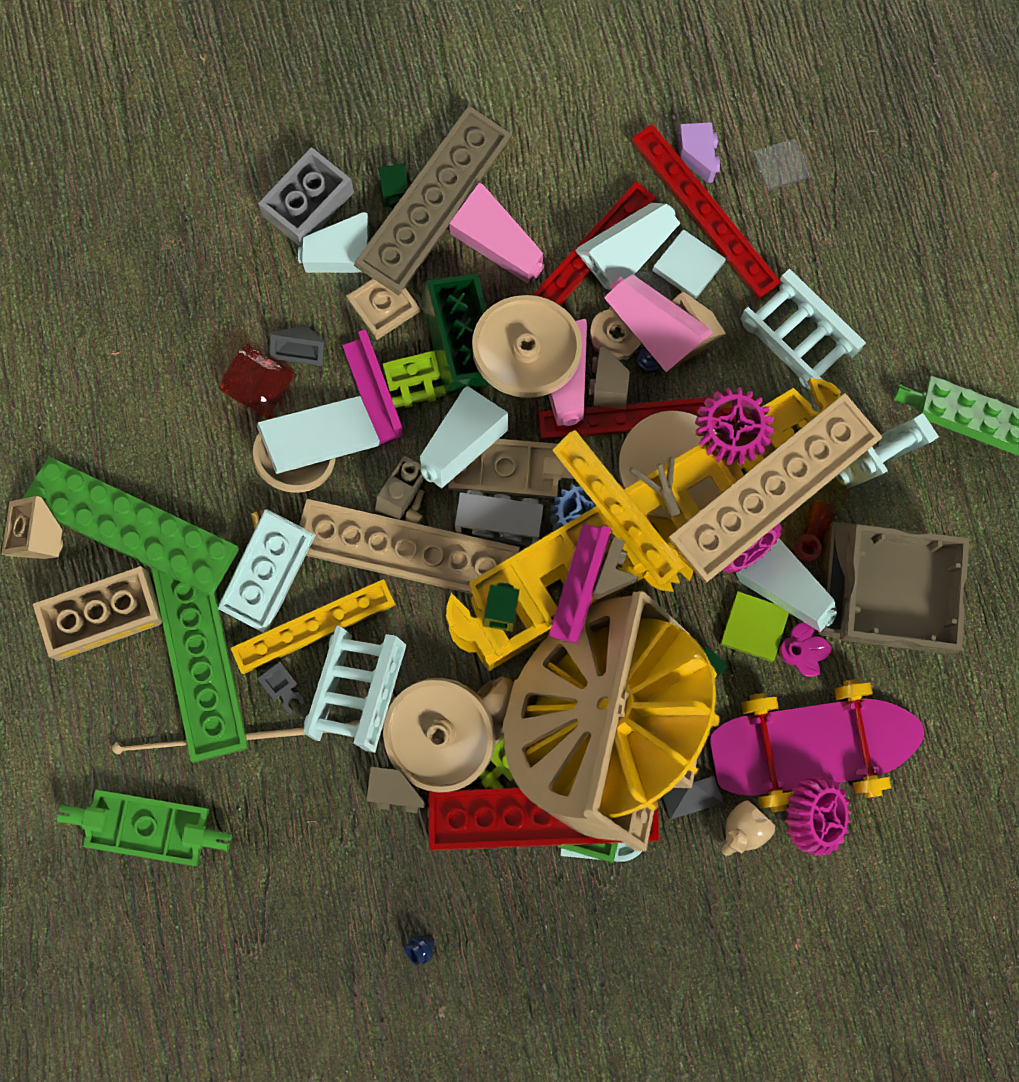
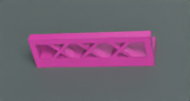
M365 329L358 332L359 340L342 346L364 406L379 438L380 445L403 437L404 433Z
M583 523L549 633L550 637L578 645L612 534L611 528L603 525L602 528Z

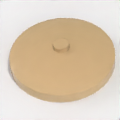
M519 295L497 302L480 317L473 333L472 352L478 371L490 385L512 396L533 398L555 392L572 378L580 363L582 337L575 320L563 307L546 298Z
M665 411L653 414L640 421L629 432L620 451L618 465L623 488L625 489L640 480L630 472V468L633 467L647 476L657 470V464L661 463L664 466L669 463L670 457L676 459L699 445L703 437L695 435L696 429L700 427L695 424L697 416L681 411ZM711 477L706 478L687 490L700 511L720 495V491ZM662 505L648 513L655 517L670 519Z
M430 678L414 683L394 699L385 717L383 739L391 763L396 770L402 772L410 783L428 791L451 792L469 785L486 769L494 753L496 732L492 715L485 702L476 692L455 680Z

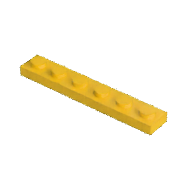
M577 431L570 432L552 451L659 585H664L685 567L684 564Z
M383 579L230 649L241 674H245L334 634L336 626H341L345 629L396 605Z

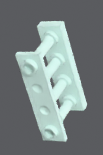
M788 269L780 278L781 283L778 286L780 291L756 313L747 307L740 320L748 332L755 333L799 377L801 384L805 388L810 389L808 384L810 378L822 379L820 376L843 354H848L853 358L866 342L791 269ZM786 299H792L799 309L776 331H773L763 320ZM805 317H810L817 324L818 328L792 350L782 339ZM825 335L830 336L836 342V347L812 369L801 357Z
M922 413L881 434L883 438L879 440V447L876 449L869 448L836 476L837 480L849 489L887 472L888 470L883 462L889 458L893 460L937 439L939 436L925 415Z
M336 626L335 632L329 640V651L310 712L304 721L303 733L315 741L321 740L323 731L354 737L355 745L365 751L375 753L406 644L397 636L386 634L381 645L351 640L352 635L341 626ZM352 651L379 656L376 669L372 672L344 667L347 652ZM339 678L371 683L368 696L364 699L335 693ZM331 704L363 710L360 723L354 726L327 720Z

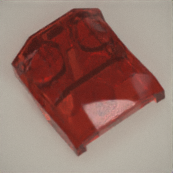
M247 344L237 353L224 374L220 391L249 410L269 420L287 386L297 375L292 370L266 357Z

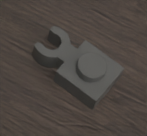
M281 661L257 678L274 701L280 696L283 698V707L288 713L293 712L292 707L289 705L290 699L296 698L301 704L305 703L303 695L291 689L297 682Z

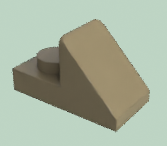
M613 538L593 598L600 599L633 584L637 580V576L615 569L616 566L622 568L627 551L622 550L625 541Z

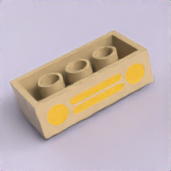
M142 566L33 604L48 656L58 661L163 624L150 574Z

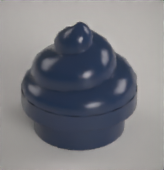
M645 347L639 351L636 361L642 371L654 373L661 368L660 364Z
M424 935L412 936L404 947L407 957L415 965L427 963L432 958L435 940Z

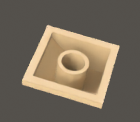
M685 292L679 294L671 302L710 328L713 334L674 367L707 350L726 334L712 311Z
M39 496L10 501L1 555L38 559L59 557L63 547V540L61 538L62 528L43 499Z

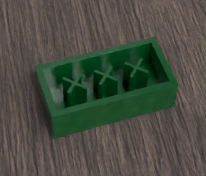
M478 274L426 280L420 292V297L445 393L460 391L466 386L471 389L491 386L478 371L472 352L474 329L480 317L487 311Z

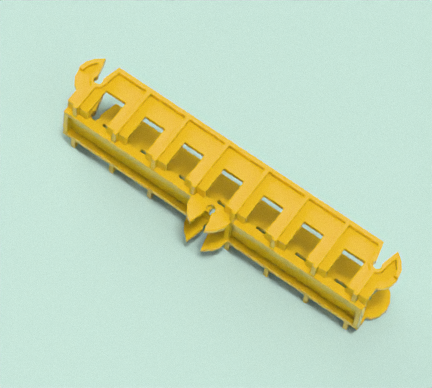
M810 378L808 380L814 400L821 408L819 412L814 411L812 405L794 388L762 406H768L770 409L765 416L773 417L774 421L769 426L774 429V433L768 436L771 442L769 446H763L765 449L762 455L755 453L756 458L752 462L745 457L743 465H739L736 458H734L732 464L727 465V457L724 456L720 462H716V452H713L711 455L706 454L709 445H697L677 457L674 462L672 492L681 512L680 514L670 517L662 496L641 480L624 489L626 494L651 524L653 523L663 540L684 564L685 567L679 573L689 582L694 570L668 540L669 536L700 512L687 490L706 478L711 477L721 495L744 476L741 471L742 469L748 473L794 435L792 426L797 425V428L801 430L839 399L841 391L834 384L822 379ZM750 415L746 416L747 419L753 420ZM736 423L732 424L734 435L738 430V428H736ZM717 433L716 436L726 443L724 435ZM756 435L740 437L736 446H744L755 440ZM667 463L666 465L663 466V469H664V472H665V475H666V479H667V471H668V464H669V463ZM658 469L646 476L662 488ZM662 505L670 519L655 517L648 513ZM595 506L470 581L469 585L473 595L470 598L476 618L470 616V611L452 593L447 604L446 618L453 642L460 649L468 653H477L489 672L503 665L504 662L549 636L557 606L546 590V587L558 580H561L563 585L565 584L583 523L602 528V525L609 527L612 532L611 536L613 535L620 540H623V538L599 508ZM611 542L608 544L607 553L609 552ZM624 543L622 550L627 551V555L622 568L617 567L618 570L637 576L638 578L634 583L644 579L650 586L660 591L674 592L671 583L680 584L677 574L667 583L660 586L627 543ZM508 583L513 585L515 589H520L516 613L526 627V630L511 639H508L503 630L483 627L490 584ZM630 584L600 599L593 598L592 596L590 606L610 599L611 597L615 596L616 594H618L619 592L623 591L624 589L628 588L633 584Z

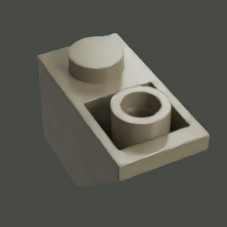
M600 347L599 357H593L592 373L597 374L596 379L590 380L589 395H594V406L626 409L630 371L606 347Z
M403 456L377 496L376 513L389 518L403 519L424 479L421 474V464Z
M371 767L366 801L373 802L372 808L389 810L390 805H399L402 812L418 813V808H425L424 800L400 770Z

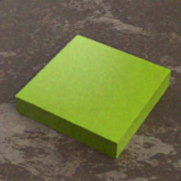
M737 591L720 645L774 662L789 612L774 603Z

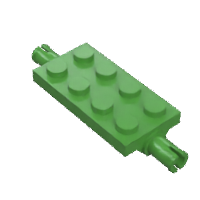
M934 376L929 378L926 389L922 393L901 384L897 387L893 400L916 408L915 411L920 414L923 413L929 422L1019 456V408Z
M95 790L93 802L86 809L62 804L58 812L69 813L70 816H57L58 823L82 826V829H85L86 836L83 847L191 866H198L203 847L228 852L230 843L220 842L219 839L231 841L232 833L207 830L206 825L210 809L102 790Z

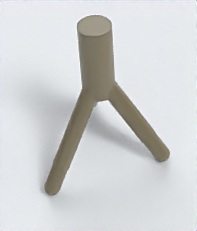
M674 457L669 458L667 479L663 465L661 463L657 464L662 488L635 468H630V472L662 496L670 517L681 513L672 492Z

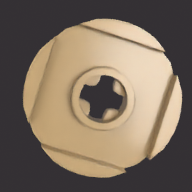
M609 307L608 310L600 312L595 316L590 329L593 349L599 353L600 347H606L618 360L631 358L640 348L641 342L616 311ZM618 327L624 336L615 339L609 331H614Z

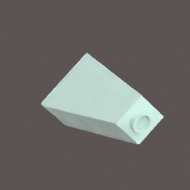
M650 203L582 244L575 251L604 288L610 289L609 286L619 277L626 279L632 274L634 275L679 226L680 222L675 217L674 209L668 204Z
M466 386L420 456L421 474L427 481L434 482L443 488L508 431V412Z
M779 538L776 539L777 543L771 547V551L767 552L763 558L757 560L755 564L749 565L747 569L742 568L739 572H736L739 582L819 632L825 626H830L837 616L834 599Z

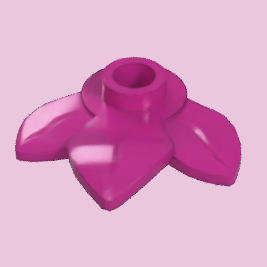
M803 622L793 627L790 638L785 639L781 643L779 655L785 663L795 665L802 675L814 677L820 675L818 661L827 658L831 653L832 647L826 639L815 636V629ZM792 646L796 649L797 655L793 654Z

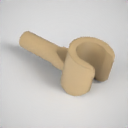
M418 490L412 507L406 513L405 521L416 524L421 523L424 516L417 511L425 491Z

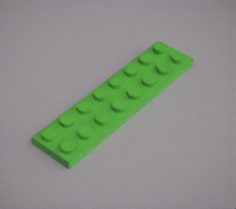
M51 457L47 458L22 498L41 497L58 523L211 597L239 551L237 545Z
M151 568L191 762L196 763L249 749L216 593L214 592L211 597Z

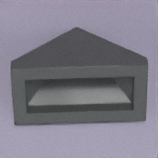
M305 325L272 332L270 359L323 366L325 340Z
M715 776L693 782L692 788H673L662 796L669 820L724 803Z

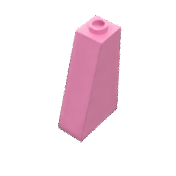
M478 183L450 221V234L528 284L532 277L537 278L544 268V264H542L543 252L486 187Z
M633 274L626 279L622 277L616 279L609 286L611 291L604 297L665 372L673 368L713 334L710 328Z
M586 319L575 321L582 337V353L575 374L563 387L548 394L557 426H572L584 420Z

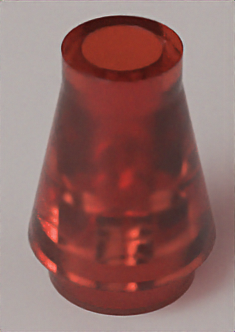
M814 500L813 505H809L806 530L803 537L819 542L835 516L833 513L835 507Z
M803 534L795 541L793 554L799 561H813L821 554V542L812 534Z

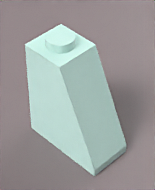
M360 213L303 237V247L298 248V261L303 263L305 272L364 273L354 267V264L369 243L370 223L368 213Z

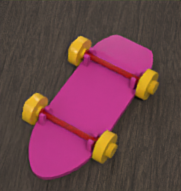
M860 679L843 681L844 686L834 689L836 700L848 699V701L768 713L770 710L779 709L777 697L767 698L766 693L750 695V701L741 702L743 714L754 713V715L735 718L722 724L712 732L709 743L718 786L727 792L744 796L769 793V796L758 797L760 809L770 807V812L774 813L786 811L787 805L790 804L788 798L793 797V792L783 793V791L798 788L799 781H805L806 778L827 777L837 783L863 779L864 781L853 782L855 794L865 793V798L883 796L882 790L891 789L890 778L878 779V776L899 767L915 753L923 741L924 728L921 721L915 715L895 704L875 699H862V696L873 694L871 683H860Z

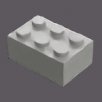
M311 147L258 205L262 216L299 247H303V237L319 231L354 193L352 180Z
M467 490V493L460 492L455 530L456 533L529 547L539 539L543 504H538L537 500L531 498H522V501L510 500V496L495 494L494 497L483 496L482 492L476 490Z

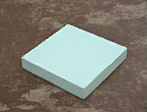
M683 229L654 265L652 271L696 300L725 263L726 259Z

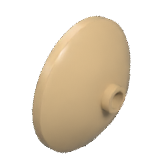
M258 433L254 441L252 453L257 472L268 484L282 491L293 493L310 491L322 485L331 475L336 459L333 458L276 474L260 433Z

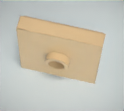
M373 278L346 295L347 300L376 340L420 312V307L406 288L398 296Z

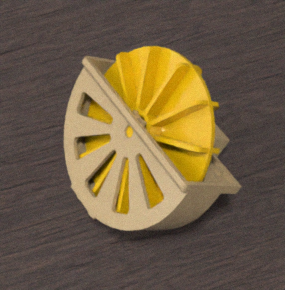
M633 592L632 596L613 598L590 606L578 645L548 636L532 654L518 680H514L501 731L504 734V747L510 772L518 787L533 803L584 835L598 839L620 840L635 851H646L654 809L659 807L657 799L672 788H692L694 774L699 770L696 768L698 755L706 742L711 726H717L720 719L714 713L716 703L714 679L717 676L714 667L711 666L705 652L690 636V633L645 592Z

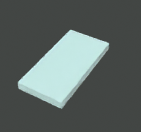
M361 396L258 422L257 425L276 474L379 446L380 443Z
M265 509L219 602V610L263 633L269 631L316 534Z

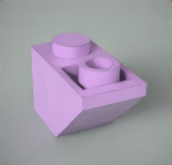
M712 123L681 124L678 133L679 157L707 183H713L715 174L720 171L719 156L715 157V148L718 145L717 132L713 133Z

